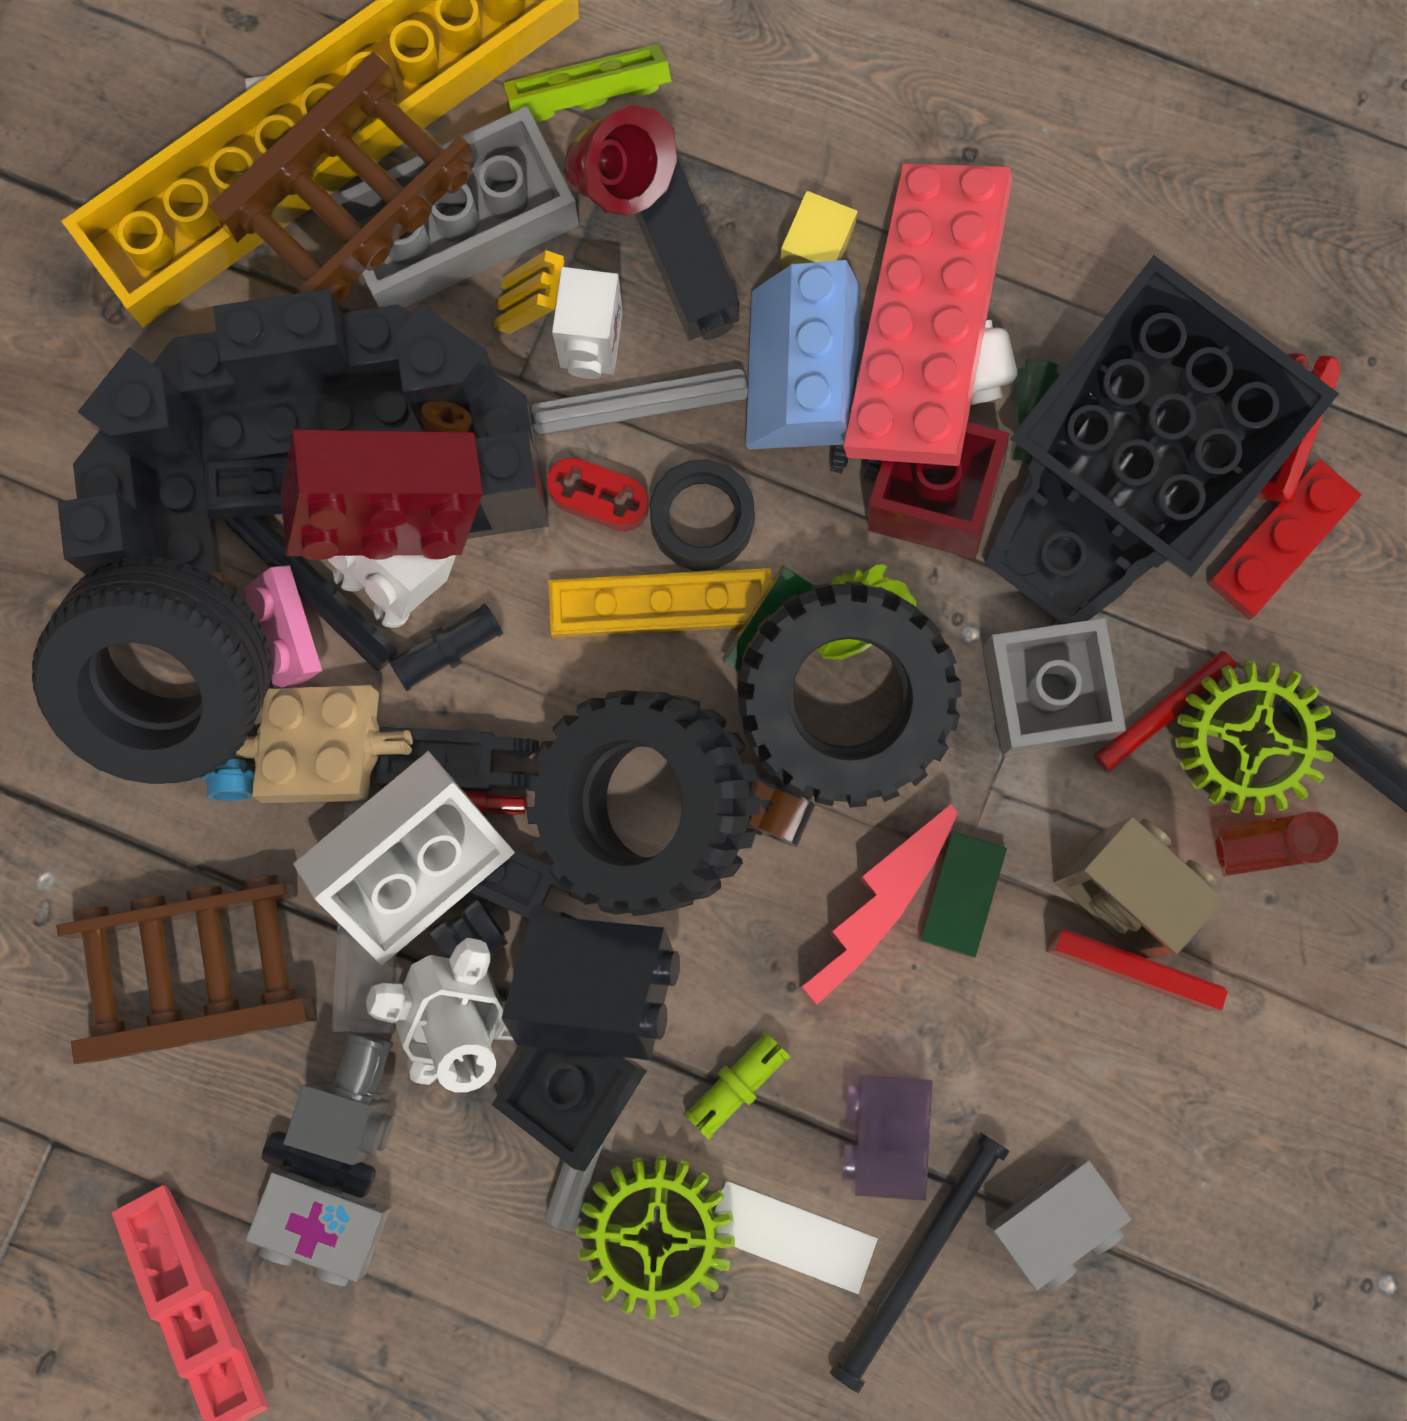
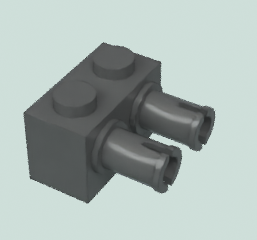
M358 1032V1034L348 1033L346 1038L348 1040L334 1083L322 1081L302 1085L283 1144L349 1165H355L371 1158L376 1149L384 1150L391 1133L394 1117L386 1115L390 1101L382 1099V1094L377 1092L390 1048L393 1047L394 1042Z

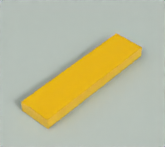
M771 568L548 580L551 637L567 638L742 628L772 582Z

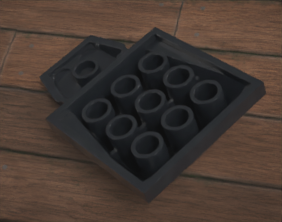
M1153 255L1010 438L1011 442L1032 457L1028 466L1030 473L1019 496L1016 497L1005 517L985 564L1062 624L1090 620L1119 598L1144 573L1152 567L1158 568L1166 561L1191 578L1339 393Z

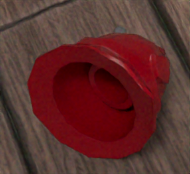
M632 104L607 115L605 118L594 121L589 128L577 134L567 149L563 170L566 184L577 194L590 198L605 213L632 215L648 209L668 189L677 163L674 128L656 109Z

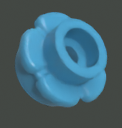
M228 760L222 767H217L214 772L201 777V780L207 784V798L217 801H240L252 798L255 771L247 770V762L244 760Z

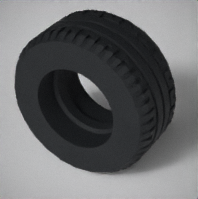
M146 556L141 558L130 557L126 560L119 559L113 563L101 565L100 568H95L88 575L82 577L78 583H75L54 612L38 638L37 647L33 653V690L41 713L56 736L76 756L96 769L123 780L147 784L186 782L193 780V778H200L210 774L217 767L225 765L247 740L263 705L271 681L270 671L272 662L270 661L271 653L268 648V640L264 635V629L258 623L257 616L251 611L249 605L242 601L237 592L233 591L230 586L221 582L214 575L178 560H167L161 557L153 558ZM119 643H140L167 652L188 669L194 677L201 694L188 698H165L138 688L128 681L117 669L110 656L108 646Z

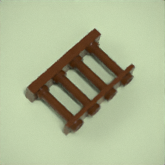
M374 52L370 53L208 206L221 227L237 243L247 234L256 233L306 282L298 289L297 293L330 289L338 305L349 294L350 285L365 270L372 271L387 259L391 252V245L406 231L413 232L426 222L431 214L432 206L447 192L452 194L458 191L468 181L475 164L470 145L462 136L457 137L444 150L392 101L397 88L390 68ZM369 118L380 119L428 165L405 188L352 139L353 133ZM329 156H338L387 203L364 227L312 178L313 171ZM297 194L347 242L323 266L271 217L272 210L288 195Z
M278 875L261 876L244 880V890L222 894L220 885L201 887L186 891L187 901L166 904L165 896L141 898L130 901L131 911L109 915V909L106 906L87 908L73 912L74 922L56 925L58 937L72 939L82 937L94 1025L89 1026L90 1037L71 1041L74 1064L94 1063L317 1021L314 998L297 999L295 989H289L276 901L296 898L295 886L288 883H279ZM253 906L266 993L260 995L262 1005L240 1009L239 1000H232L219 912ZM196 916L209 1004L203 1005L205 1016L183 1020L182 1011L175 1010L163 922ZM139 927L152 1015L146 1016L147 1027L126 1031L125 1021H118L106 933Z

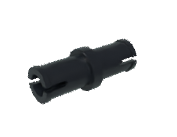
M484 603L479 609L445 629L437 626L430 630V638L396 658H391L388 662L404 689L409 691L412 689L411 687L448 665L452 669L461 665L462 661L460 658L495 637H500L503 635V631L488 606Z

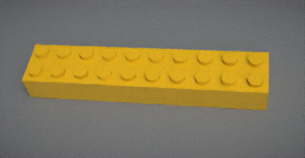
M376 0L61 222L126 309L144 328L264 243L256 233L247 234L237 243L221 227L208 206L370 53L374 52L390 68L397 88L392 101L424 129L579 19L578 0ZM369 118L353 133L352 138L376 162L404 143L378 118ZM329 156L313 171L312 178L331 195L358 175L338 156ZM297 194L288 195L272 210L271 217L285 228L311 208Z

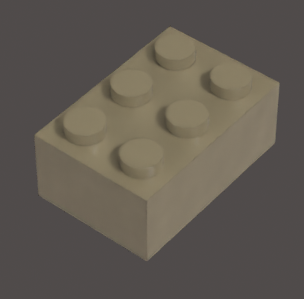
M1133 816L1098 832L1054 881L1062 891L1132 954L1143 958L1177 955L1225 901L1213 889L1217 885V881L1204 867L1193 860H1188L1184 863L1167 848L1171 844V840L1157 825L1147 819H1142L1139 823Z

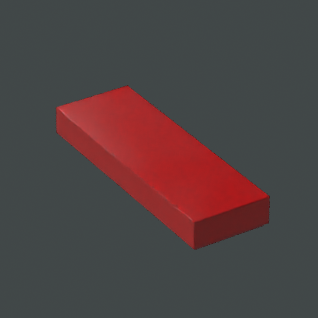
M1066 929L1052 933L1046 952L1207 1011H1222L1228 991L1225 990L1226 987Z

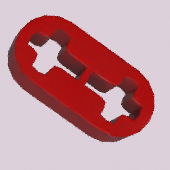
M577 458L560 460L553 465L548 473L547 487L550 498L558 508L565 512L622 532L635 530L644 523L648 516L649 502L646 490L641 483L633 478ZM577 473L581 475L582 485L593 490L594 494L590 495L575 490L571 498L565 497L563 486L558 482L560 479L570 480L573 474ZM625 492L631 493L633 504L638 509L636 511L627 510L623 517L616 516L614 504L602 499L603 494L615 499H621Z

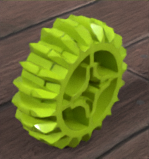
M1245 661L1243 666L1244 679L1237 680L1235 671L1230 665L1223 666L1221 674L1226 685L1219 688L1213 679L1208 676L1204 677L1201 680V684L1211 694L1207 700L1203 701L1199 696L1189 693L1186 697V701L1191 706L1199 709L1196 718L1186 714H1179L1177 717V723L1193 728V735L1176 737L1175 745L1180 748L1193 747L1195 754L1186 756L1179 761L1181 768L1188 770L1200 765L1202 771L1191 780L1195 789L1203 788L1212 780L1215 785L1209 793L1208 800L1213 804H1218L1228 791L1232 793L1229 809L1234 813H1240L1245 797L1251 798V807L1255 815L1264 814L1266 808L1264 797L1268 796L1272 797L1273 803L1279 811L1286 810L1288 803L1283 791L1290 788L1294 795L1304 800L1308 797V792L1298 782L1303 775L1317 783H1320L1324 778L1320 771L1310 767L1313 758L1324 762H1330L1333 758L1332 752L1316 748L1317 740L1335 738V730L1327 727L1316 728L1315 721L1326 718L1331 714V711L1325 705L1309 709L1307 706L1308 703L1317 697L1319 690L1315 686H1309L1299 694H1296L1294 690L1301 679V674L1296 671H1291L1285 677L1282 684L1278 683L1277 679L1280 669L1277 663H1268L1265 668L1264 677L1257 678L1255 661ZM1258 690L1255 702L1251 703L1247 715L1241 720L1231 722L1212 718L1220 705L1232 696L1246 691ZM1275 694L1285 700L1295 712L1300 724L1301 740L1280 735L1275 730L1272 722L1274 713L1272 705ZM1260 721L1265 725L1261 732L1269 734V738L1274 741L1282 742V745L1277 746L1269 743L1266 745H1256L1253 753L1249 755L1243 750L1248 744L1243 741L1239 742V737L1225 731L1227 729L1238 732L1242 730L1252 731L1255 722ZM1207 735L1229 741L1234 745L1237 753L1235 762L1237 769L1234 780L1222 775L1214 766L1207 749ZM1274 754L1296 757L1290 767L1278 777L1267 782L1251 784L1253 775L1257 774L1261 762L1266 757Z
M657 1155L655 1173H646L643 1158L641 1156L635 1157L633 1159L635 1177L628 1179L624 1169L619 1165L613 1167L611 1174L618 1187L613 1191L602 1181H598L594 1185L593 1190L605 1202L601 1206L594 1202L585 1201L581 1211L587 1216L597 1219L596 1225L581 1224L577 1227L576 1231L578 1237L594 1239L595 1245L586 1246L578 1252L580 1261H590L597 1258L600 1264L587 1274L589 1283H596L607 1275L611 1282L604 1289L602 1298L606 1302L611 1301L619 1289L628 1293L622 1306V1311L627 1314L633 1311L636 1298L647 1300L645 1307V1317L647 1319L655 1318L657 1300H666L667 1311L671 1317L679 1315L677 1296L681 1294L685 1295L688 1303L693 1308L701 1305L700 1295L694 1286L699 1282L707 1290L715 1292L719 1287V1282L708 1272V1269L711 1266L720 1271H728L731 1265L729 1259L715 1253L716 1247L731 1248L735 1246V1237L733 1235L717 1233V1227L726 1226L733 1222L732 1212L722 1211L713 1214L711 1209L724 1199L723 1191L717 1189L704 1197L700 1191L706 1186L709 1175L702 1171L696 1176L692 1184L684 1180L689 1169V1162L681 1159L678 1163L675 1175L665 1173L667 1165L665 1155ZM650 1188L648 1212L643 1218L634 1222H623V1224L609 1223L613 1210L625 1197L638 1190ZM668 1189L681 1194L694 1205L702 1218L705 1230L691 1229V1226L677 1224L671 1219L667 1207ZM659 1206V1222H662L663 1232L672 1234L673 1240L670 1244L663 1241V1250H658L657 1264L652 1265L653 1250L650 1249V1242L646 1238H640L638 1234L642 1227L649 1231V1222L654 1221L655 1208ZM608 1242L620 1243V1246L634 1248L640 1253L644 1261V1282L633 1278L618 1265L611 1253ZM690 1248L703 1249L696 1264L686 1274L673 1281L662 1283L663 1264L668 1255L675 1251H689Z

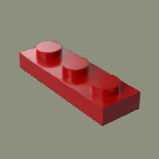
M1319 459L1300 479L1292 503L1279 502L1207 584L1248 620L1252 619L1357 502L1362 494Z

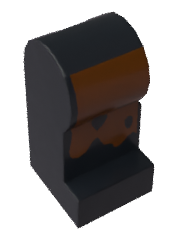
M758 776V780L749 782L750 797H760V814L749 816L748 827L755 829L757 835L761 836L763 834L781 843L798 847L815 804L786 788L775 785Z

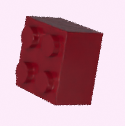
M967 422L959 466L882 461L868 504V531L976 560L1006 461L1010 433Z

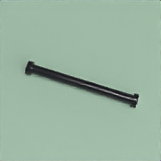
M982 1132L978 1134L974 1141L978 1144L977 1149L843 1363L835 1362L830 1370V1374L857 1393L861 1391L866 1383L862 1376L998 1158L1004 1161L1010 1152Z

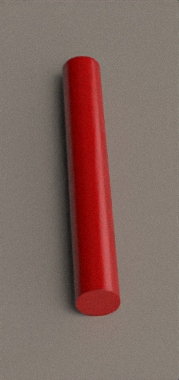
M1220 651L1126 728L1124 733L1109 742L1094 755L1101 768L1109 773L1188 708L1190 704L1186 701V697L1189 693L1199 697L1205 694L1207 690L1201 684V680L1204 677H1210L1216 684L1222 680L1221 668L1223 666L1230 665L1233 670L1237 667L1233 658L1227 652Z

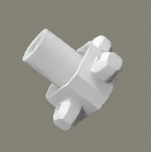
M466 938L457 945L451 958L429 955L412 964L403 986L402 984L391 983L371 986L366 998L368 1014L378 1020L396 1023L402 1047L408 1055L407 1068L409 1076L415 1083L429 1085L438 1078L439 1083L443 1087L453 1092H470L479 1089L495 1073L496 1060L491 1048L493 1039L514 1040L501 1019L506 1002L500 1001L493 979L487 970L490 963V953L487 944L482 940Z

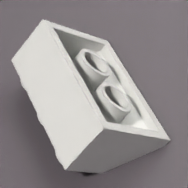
M427 751L301 856L293 865L314 899L378 963L383 965L515 852L433 755Z

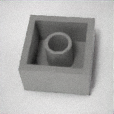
M1106 618L991 635L983 646L1002 756L1109 741L1126 731Z

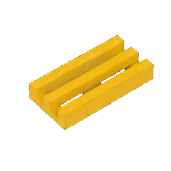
M545 250L502 277L500 288L509 292L498 298L497 309L506 312L494 319V330L512 334L556 309L561 269L564 267L565 262L563 260L564 256Z

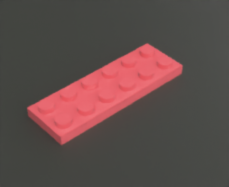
M903 164L844 442L847 458L959 466L1013 181L1011 167Z

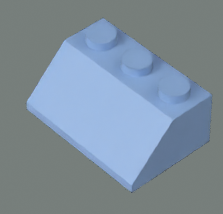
M847 260L791 264L752 290L746 447L749 450L844 444L858 380L861 288Z

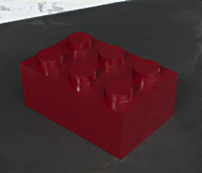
M293 430L280 494L286 556H305L312 560H325L334 556H365L373 560H383L392 556L423 555L428 559L438 560L452 555H462L483 495L474 433Z

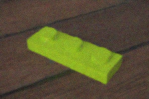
M658 43L503 82L511 113L527 106L535 122H541L553 117L555 111L574 106L583 110L593 109L605 104L607 98L628 93L630 96L648 95L657 91L659 85L672 81L668 61Z

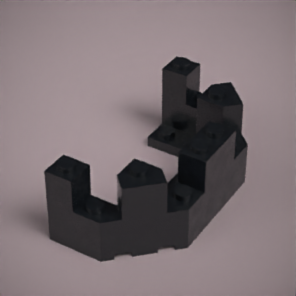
M330 289L213 306L216 324L215 332L173 338L153 364L129 347L78 410V413L98 433L73 463L77 499L58 502L64 560L86 575L95 568H100L101 565L113 563L119 559L126 560L130 557L141 558L146 556L178 560L208 573L221 572L215 519H208L206 511L205 461L288 456L293 430L422 432L423 424L419 419L422 405L430 401H446L461 406L470 413L472 423L468 432L474 433L483 495L467 539L549 527L536 435L527 397L493 372L487 351L421 303L412 314L398 304L341 312Z

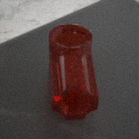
M1304 812L1291 816L1214 828L1217 862L1224 877L1319 863L1327 860L1335 852L1338 845V831L1335 823L1328 816L1319 812ZM1301 823L1311 826L1318 837V844L1311 854L1301 852L1294 842V832Z

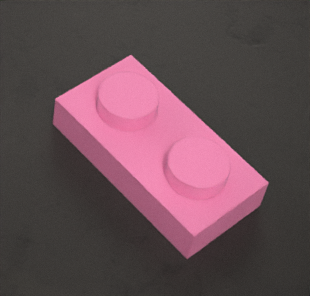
M290 566L271 567L243 588L246 595V603L257 616L258 623L264 629V635L268 640V648L271 653L270 661L272 662L270 673L274 689L297 688L320 673L322 668Z

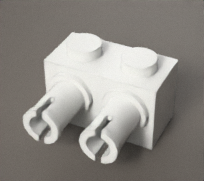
M423 555L392 556L383 560H373L365 556H334L327 560L334 566L333 578L336 584L342 580L344 575L343 584L341 585L343 590L353 592L365 588L366 593L375 603L373 612L377 621L385 611L382 625L396 628L404 625L409 618L410 612L448 580L456 555L438 560L428 559Z

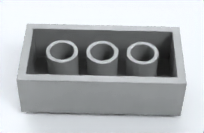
M527 106L462 136L469 143L475 162L468 181L458 191L452 194L447 192L432 206L430 216L420 228L413 232L406 231L391 245L389 256L379 267L372 271L365 270L362 273L378 307L395 304L403 308L408 307L579 226L575 199ZM454 140L442 145L441 147L445 150ZM416 157L386 172L405 188L428 165L421 158ZM365 182L332 196L363 227L387 205Z

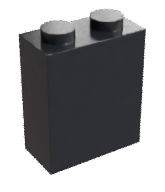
M531 914L501 1019L516 1045L651 1060L655 1039L661 1040L666 1031L667 1007L664 1002L668 986H675L679 977V953L673 950L664 927Z

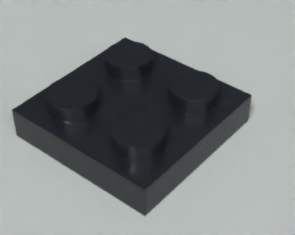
M528 1046L493 1101L492 1106L571 1168L586 1171L647 1070L631 1058Z

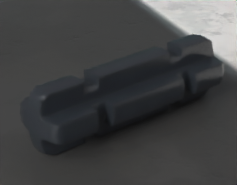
M280 1131L272 1132L267 1138L261 1156L264 1162L281 1169L286 1167V1165L290 1166V1172L332 1188L340 1185L342 1186V1192L358 1198H362L369 1193L376 1172L372 1166L362 1162L349 1165L285 1145L283 1143L286 1134Z

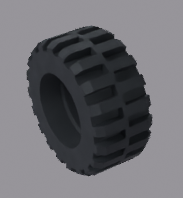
M845 581V584H820L812 586L810 591L798 596L794 594L784 600L780 608L771 615L768 613L758 625V631L752 641H748L742 656L741 670L738 673V703L744 734L750 748H753L759 757L760 764L771 776L775 774L781 779L784 787L798 796L802 792L814 797L815 803L833 806L834 801L848 802L850 808L867 806L868 799L880 796L886 802L900 796L897 789L907 783L912 782L914 786L919 784L928 776L925 771L928 765L934 759L940 762L949 748L945 741L950 731H956L960 714L956 711L957 698L962 697L961 680L955 673L954 664L957 663L950 646L942 638L941 631L916 606L894 592L882 587L877 588L865 585L862 582ZM844 639L864 641L882 650L895 665L901 682L899 709L890 725L873 739L852 746L829 744L811 734L798 718L793 701L795 678L806 658L821 646Z
M642 690L607 692L605 698L592 697L577 705L576 712L578 716L564 715L553 726V733L557 736L556 740L542 741L535 755L536 759L542 762L539 772L529 774L527 785L528 791H535L534 807H526L528 824H537L540 837L533 839V844L539 857L549 856L553 864L548 868V872L559 885L573 883L574 885L570 890L571 896L585 905L598 903L602 912L615 915L631 913L633 916L654 914L694 904V900L708 898L720 890V879L733 877L743 864L742 858L737 855L739 849L752 847L757 831L748 827L749 816L760 814V797H750L749 782L758 780L754 763H742L739 754L745 751L747 747L738 733L725 732L723 730L726 726V719L713 709H701L699 701L687 696ZM637 747L653 748L667 760L677 776L682 794V814L677 831L665 849L652 857L639 856L621 842L612 828L607 811V790L611 776L619 762Z

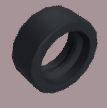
M710 459L689 460L670 469L656 484L649 504L651 531L660 551L675 564L695 571L718 569L734 561L747 547L754 528V498L746 481L730 466ZM708 484L718 487L729 496L734 506L735 521L732 530L722 541L712 546L697 547L685 543L675 534L670 524L669 511L673 500L682 490L692 485Z

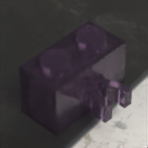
M858 1074L857 1086H847L845 1121L855 1122L854 1145L843 1146L841 1177L842 1180L851 1181V1191L855 1196L926 1201L933 1080Z

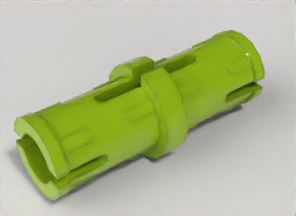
M766 1031L761 1034V1037L730 1069L724 1065L718 1072L721 1078L689 1110L687 1109L683 1113L695 1127L699 1128V1131L708 1140L713 1137V1134L744 1102L750 1105L757 1098L754 1092L785 1061L791 1058ZM711 1110H713V1111L699 1124V1122H700Z

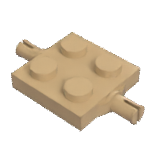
M371 685L268 689L264 698L261 725L256 736H248L244 745L236 752L232 759H255L256 768L252 797L261 803L368 801L370 775L378 760V756L389 754L409 755L412 748L408 744L412 745L413 743L409 730L380 732L376 720L379 692Z

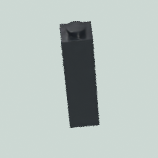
M677 158L668 189L648 209L635 213V216L688 340L690 341L700 336L704 340H710L729 332L733 328V323L739 321L740 302Z

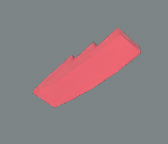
M952 804L858 880L872 899L829 933L843 952L800 986V989L813 1005L821 1002L851 974L901 917L933 867L958 815L957 810Z
M162 1185L111 1212L149 1318L159 1322L178 1376L188 1379L203 1421H247L269 1409L270 1407L222 1293L169 1188Z

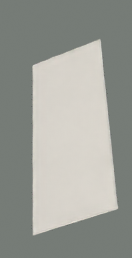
M729 1181L725 1182L722 1190L725 1197L717 1205L714 1214L722 1211H731L733 1222L726 1226L717 1227V1233L733 1235L735 1237L734 1247L859 1294L878 1238Z

